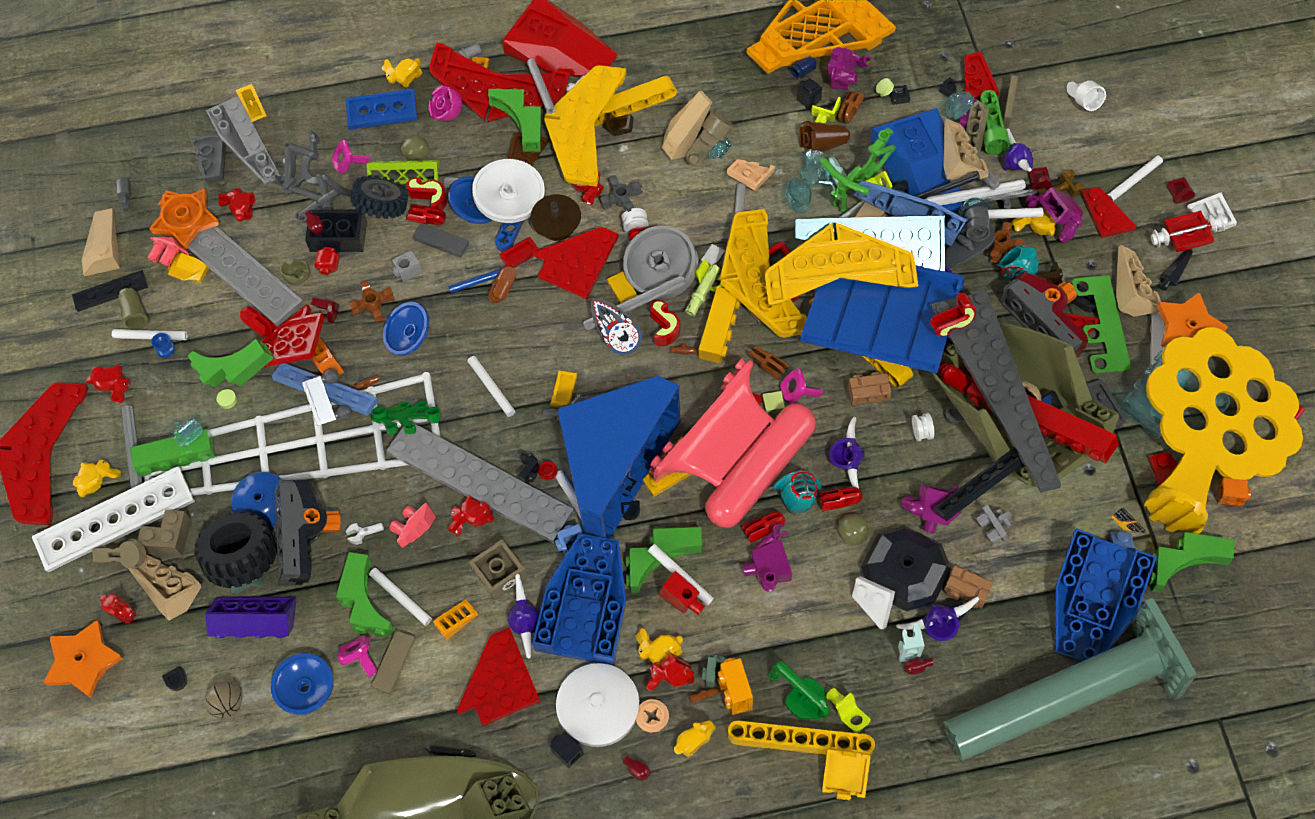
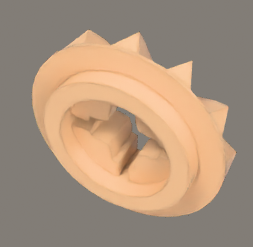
M651 699L639 705L636 722L643 731L649 733L660 732L661 729L666 727L669 712L662 702ZM657 712L656 718L658 721L651 720L648 723L649 716L647 713L653 714Z

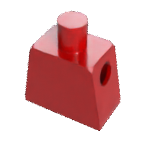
M676 571L664 583L659 593L661 598L684 614L690 609L699 615L705 608V605L697 600L700 592Z

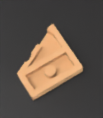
M737 159L727 169L726 174L756 191L775 172V166L770 165V168L759 166L757 162Z

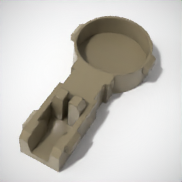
M129 539V541L123 542L118 548L107 546L92 548L93 562L107 563L116 561L126 568L138 569L146 559V550L141 542L136 539Z

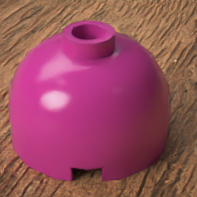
M443 85L437 87L432 93V96H434L432 101H429L431 117L445 122L456 119L462 110L461 96L453 88Z

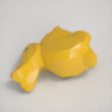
M419 58L415 60L404 59L394 68L391 62L386 59L382 70L386 73L389 83L394 84L398 82L407 88L415 78L421 76V60Z
M1042 205L1039 208H1043V217L1016 218L1012 220V225L1015 232H1020L1025 225H1030L1036 234L1053 236L1056 230L1054 227L1056 222Z
M99 460L97 464L82 462L78 476H75L73 480V485L77 487L78 495L84 498L87 494L94 493L101 488L104 477H120L121 471L111 469L110 464L105 460Z
M641 628L640 632L635 635L636 640L640 643L638 654L642 660L649 658L651 662L661 664L669 652L673 653L674 657L682 654V636L660 635L657 639L651 641L644 628Z
M710 720L693 723L692 728L678 736L677 745L674 748L675 753L678 755L683 753L687 757L692 756L701 746L710 741V736L716 729L715 724Z

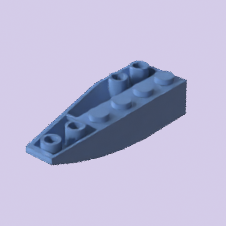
M861 180L860 185L867 187L869 193L864 195L856 191L854 194L895 217L944 216L945 243L949 246L953 244L967 220L934 202Z

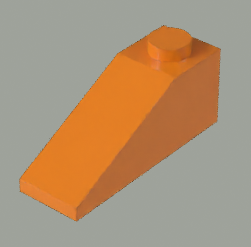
M319 336L314 358L311 359L322 375H324L326 370L334 369L340 376L344 372Z

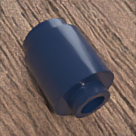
M811 56L797 60L790 68L791 73L797 79L803 78L816 69V60Z

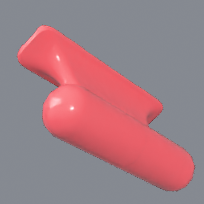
M743 359L739 360L735 366L736 370L734 373L729 372L723 380L724 384L721 387L723 393L684 438H681L676 445L668 442L663 449L664 453L661 458L656 456L650 464L652 467L649 472L653 475L655 482H659L667 475L673 473H689L717 487L708 497L705 503V511L710 521L721 528H731L743 519L810 438L816 428L814 414L808 407L802 404L788 405L775 419L761 408L754 398L750 387V374L754 366L751 360L748 362Z

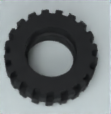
M243 512L225 514V517L216 518L215 522L209 523L205 530L200 532L199 539L195 543L194 555L206 579L214 585L231 588V586L238 588L242 587L243 584H251L253 580L260 579L264 572L267 573L271 567L270 564L273 565L275 561L277 544L266 521L256 514L254 515L249 512L245 514ZM245 545L242 549L234 553L227 554L230 550L238 546Z

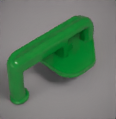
M778 661L768 674L770 680L777 681L782 676L794 687L785 700L787 709L798 719H825L829 715L830 708L826 703V693L821 685L812 678H804L802 680L782 661Z

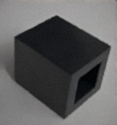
M808 78L797 88V101L808 110L821 101L822 87L811 78Z
M565 731L562 734H557L551 740V751L568 769L584 754L583 749Z

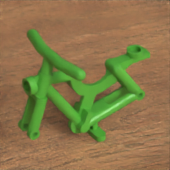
M888 127L880 131L878 140L868 147L871 156L862 168L856 166L847 177L838 172L826 158L820 159V163L838 180L837 188L830 195L834 198L832 203L834 207L839 204L841 198L840 211L842 213H845L848 208L846 207V191L853 189L867 195L869 189L859 183L861 180L866 181L875 177L888 157L896 149V146L893 144L885 147L890 136L893 134V131ZM885 154L879 164L874 162L878 156Z

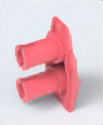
M150 237L155 245L147 258L155 263L160 262L170 267L176 253L189 255L187 250L172 237Z
M424 503L418 510L412 508V506H407L403 510V516L408 518L407 524L404 525L395 520L391 523L390 530L399 535L397 542L401 548H404L410 542L412 543L422 536L431 527L436 516L427 503Z

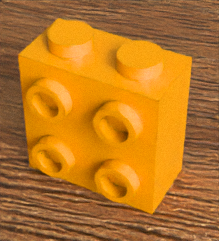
M735 658L726 659L720 664V671L718 672L719 687L721 690H725L724 703L726 709H731L732 715L752 710L753 695L741 658L736 660Z

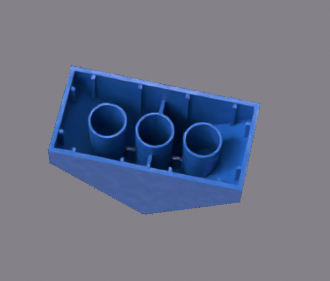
M660 376L558 410L565 450L585 535L607 539L612 537L624 515L621 513V502H631L634 500L643 485V479L652 467L650 465L656 456L661 455L681 421L679 385ZM625 476L637 481L630 492L625 490V482L623 481ZM624 505L625 513L628 510L629 505Z

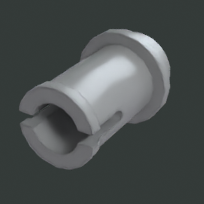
M475 43L465 49L461 48V51L458 53L469 59L477 54H481V48L478 43Z

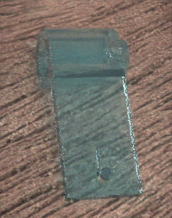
M190 417L183 420L180 424L178 421H175L173 424L176 427L169 432V435L174 436L173 440L180 447L182 445L187 447L203 434L204 430Z

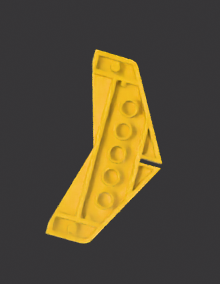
M593 67L554 105V113H546L544 115V122L566 182L597 187L599 175L595 125L618 86H621L627 73L626 68Z
M765 209L736 213L732 220L719 279L722 280L720 284L779 337L785 338L801 335L807 317L799 312L790 299L777 305L768 306L765 273L770 268L767 233L768 216Z
M837 222L835 223L837 240H834L831 223L767 269L765 283L768 306L780 304L839 278L902 288L918 287L915 257L910 251Z

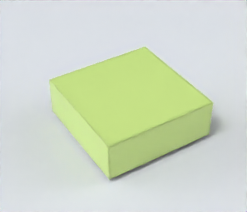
M782 391L763 394L766 413L781 412L785 408Z

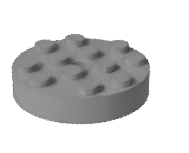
M665 225L650 227L637 234L629 243L624 255V272L630 284L639 294L645 293L678 276H683L686 281L685 285L654 300L671 299L683 293L694 281L698 269L697 251L688 236L681 230ZM664 260L665 263L657 265L659 261Z

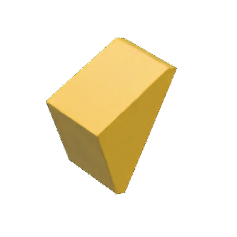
M252 84L236 90L251 122L267 116Z

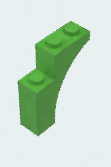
M489 89L490 106L507 113L518 125L522 134L523 152H541V107H524V89Z
M257 339L253 340L242 350L226 357L210 358L194 351L188 355L191 360L190 365L200 374L199 379L205 385L209 384L213 387H217L225 379L231 384L235 383L242 386L275 358L267 345Z
M701 527L653 529V536H650V547L655 543L670 558L684 554L702 553ZM630 548V555H626V567H630V574H626V584L630 586L631 593H639L648 575L661 564L648 552L649 548Z
M1184 532L1181 538L1177 539L1176 549L1158 547L1156 552L1152 553L1153 556L1157 557L1153 572H1151L1149 584H1152V592L1160 593L1167 581L1175 573L1189 566L1198 564L1228 566L1234 559V540Z
M349 552L336 598L342 606L347 608L353 607L349 621L350 626L354 632L359 634L370 632L378 637L392 636L394 628L391 622L376 612L369 599L368 576L372 564L369 556Z

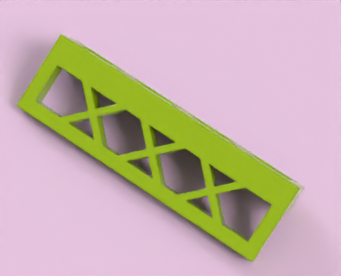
M440 160L370 161L366 163L367 178L368 175H372L371 170H378L390 180L391 178L387 174L391 170H396L401 176L394 180V183L398 181L401 184H407L410 179L405 173L409 169H413L419 174L417 177L421 176L423 178L421 179L422 183L428 180L439 181L438 168L440 167ZM426 169H434V179H427L423 175Z

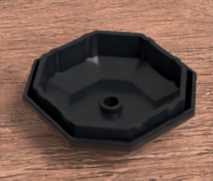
M906 526L878 533L860 567L865 579L895 591L892 605L906 612L934 604L951 572V566L942 543ZM908 561L911 563V565L905 566L904 562Z

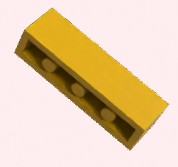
M717 286L699 347V359L720 364L722 357L727 355L728 346H726V343L731 341L733 330L730 329L736 323V309L739 310L741 302L726 288Z

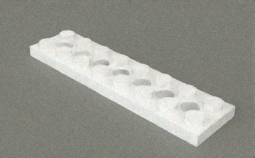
M176 467L32 536L45 571L50 572L92 552V548L109 544L140 529L141 526H146L163 518L165 510H179L194 503L195 500L181 469ZM172 488L173 494L170 497H164L165 490ZM149 497H154V504L146 506V500ZM135 505L137 507L136 512L133 515H128V508ZM118 514V521L110 524V517ZM95 523H99L100 529L97 532L92 533V525ZM76 532H81L80 540L73 541V535ZM57 541L63 542V546L60 550L54 549V545Z

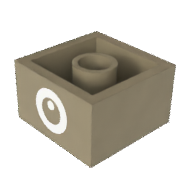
M502 539L469 561L473 573L493 600H496L516 586V574L520 575L521 582L527 578L524 567Z

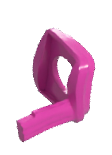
M344 139L338 143L332 156V163L340 174L346 173L351 163L363 165L370 160V156L352 155L347 141ZM343 151V160L340 163L338 156Z
M799 368L792 371L781 382L780 386L782 395L788 404L797 402L803 395L820 398L823 390L806 388L802 370ZM795 379L797 383L796 389L791 393L788 385L791 380Z
M363 635L338 649V662L341 665L350 664L358 659L368 677L378 672L367 653L370 647L369 637Z

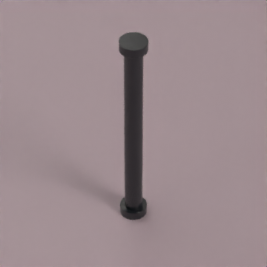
M974 171L969 176L926 191L915 197L926 199L927 197L936 196L973 181L979 182L981 177L978 171Z

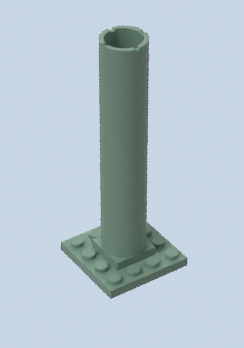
M1151 598L1144 602L1133 624L1132 630L1136 637L1135 639L946 720L943 724L950 743L954 745L953 749L956 755L963 761L1156 676L1159 679H1163L1167 694L1172 695L1174 700L1183 696L1197 676V673L1154 598Z

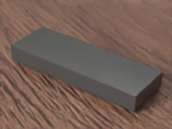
M420 223L412 236L414 241L460 258L469 245V241L423 223Z

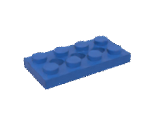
M414 89L345 98L349 130L418 120ZM397 105H403L400 109L395 108ZM381 107L386 108L383 111H377ZM362 110H369L367 113L361 114Z

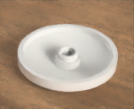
M501 159L487 164L477 173L473 181L472 191L475 205L486 217L497 222L516 223L530 218L534 205L544 198L545 188L541 175L531 165L520 160Z
M603 663L585 665L573 671L561 684L556 698V712L564 731L578 743L592 747L608 746L624 738L636 723L640 705L638 692L631 678L619 668Z

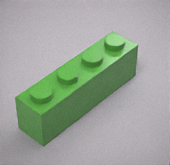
M208 429L130 447L132 466L139 476H147L153 472L168 471L173 467L188 466L190 463L205 462L215 458L213 437Z

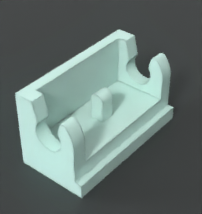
M920 624L913 626L914 633L912 637H908L907 630L903 629V642L900 641L898 645L900 653L899 662H904L914 657H921L924 641Z

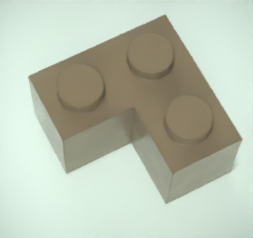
M165 510L161 528L141 526L137 541L143 544L146 554L182 557L191 519L185 511Z

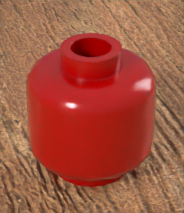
M323 247L316 253L314 267L320 274L330 275V273L337 271L340 256L335 249Z

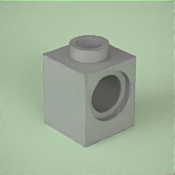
M412 250L392 259L394 265L392 271L396 278L400 277L402 282L422 273L420 263Z

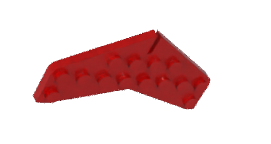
M436 42L429 66L431 75L443 86L456 90L461 96L462 102L484 121L486 120L489 107H491L488 122L510 117L504 111L490 106L489 89H524V107L535 106L541 107V109L545 108L532 74L505 75L493 72L453 51L451 47ZM552 71V73H541L553 105L565 96L570 72Z
M53 383L0 439V473L13 518L18 523L51 526L53 507L51 506L50 458L55 442L78 404H82L87 395L88 386L86 384Z

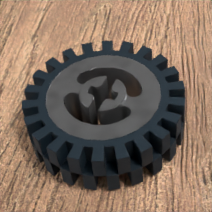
M368 175V178L362 176L361 179L358 178L354 181L351 202L358 211L362 210L361 213L366 214L368 212V216L372 217L374 214L376 218H380V216H383L384 219H388V216L395 218V215L399 217L406 211L409 193L404 185L400 186L401 183L398 181L394 183L392 178L387 180L385 176L381 179L379 175H375V178L372 175Z

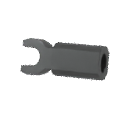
M128 178L117 180V195L119 197V204H122V210L130 208L129 198L131 195Z

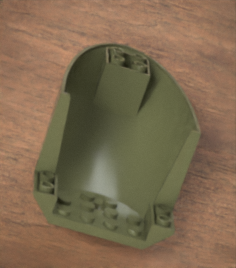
M999 323L1021 381H1027L1036 386L1040 391L1041 397L1051 390L1055 391L1063 406L1060 410L1107 431L1114 432L1119 413L1092 400L1071 344L1028 328ZM947 336L940 365L945 363L952 364L971 377V373L964 365L960 354L958 355L952 340ZM931 372L994 462L1014 448L1006 431H1003L997 416L981 406H974L969 402L968 395L960 393L943 382L938 373ZM1047 436L1043 437L1059 480L1090 458L1084 453L1073 451L1071 447L1057 444ZM1024 464L1010 474L1028 486L1037 487Z
M461 756L403 758L364 765L337 806L299 814L297 819H533L539 804L538 787L526 774L509 765L487 759Z

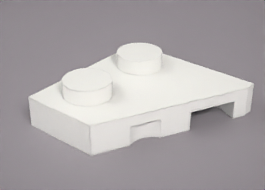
M1222 193L1187 205V210L1191 213L1201 210L1206 222H1208L1210 215H1213L1214 218L1218 217V213H1221L1222 216L1225 215L1228 222L1225 230L1237 224Z
M861 576L856 578L852 597L880 629L887 627L895 591Z

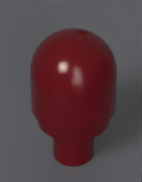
M311 210L306 211V224L310 231L315 234L322 232L324 224L320 217L313 214Z
M914 657L905 662L904 669L906 673L916 675L923 673L926 667L934 666L932 658L922 659V657Z
M629 756L623 760V763L629 767L628 771L637 780L644 781L650 776L649 767L641 760H633Z

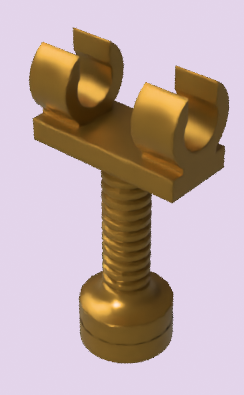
M1073 169L1061 173L1059 180L1062 184L1053 188L1059 191L1067 190L1073 198L1081 195V192L1086 187L1083 183L1073 185L1071 181L1075 179L1076 173ZM1040 188L1035 193V196L1038 197L1039 194L1045 193L1049 189Z

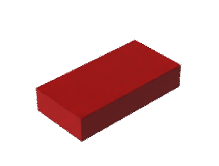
M528 237L500 253L499 256L505 266L515 268L534 257L532 255L533 252L538 251L539 248L531 237Z

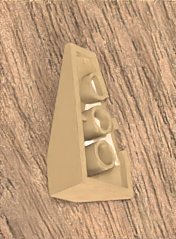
M699 91L669 123L665 132L662 149L671 160L686 157L688 150L693 145L712 105L711 100L703 91Z
M946 119L944 121V171L946 178L953 182L973 174L974 171L979 172L981 179L988 177L989 172L986 163L976 155L978 152L976 147H972L969 144L970 138L962 125Z
M113 208L94 213L82 257L84 276L120 269Z
M1120 245L1118 247L1116 299L1119 310L1133 317L1158 313L1157 305L1161 302L1160 296L1156 291H1152L1150 278H1147L1142 273L1144 267L1134 251Z
M146 555L144 563L138 569L128 568L157 609L168 620L186 612L201 589V584L191 574L187 572L181 573L173 566L167 567L161 564L160 560Z

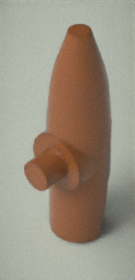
M682 343L680 347L672 346L671 353L695 354L699 353V349L687 347L685 343Z
M376 375L360 381L351 388L356 390L368 388L380 380Z
M720 688L701 690L698 693L689 695L690 702L693 703L714 696L720 692Z

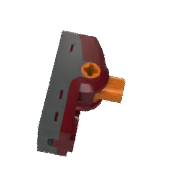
M1024 272L1004 287L1000 301L1003 307L1024 328L1047 334L1071 344L1077 358L1085 350L1089 341L1086 333L1079 326H1076L1068 315L1063 313L1067 304L1077 297L1075 287L1070 282L1066 283L1064 281L1060 285H1055L1040 276Z

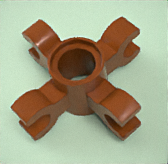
M1005 221L1002 230L995 232V239L991 244L993 246L991 262L998 264L1001 255L1008 253L1009 250L1018 245L1023 246L1024 240L1010 239L1012 223Z
M368 280L360 282L364 291L362 300L349 303L353 315H357L366 309L369 313H373L376 323L384 321L380 309L382 308V303L395 300L391 288H386L381 293H377L375 290H371Z

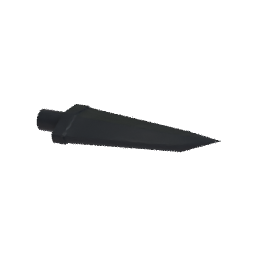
M1192 249L1185 250L1159 277V280L1162 281L1160 285L1161 290L1166 291L1170 285L1176 286L1179 283V279L1193 254Z

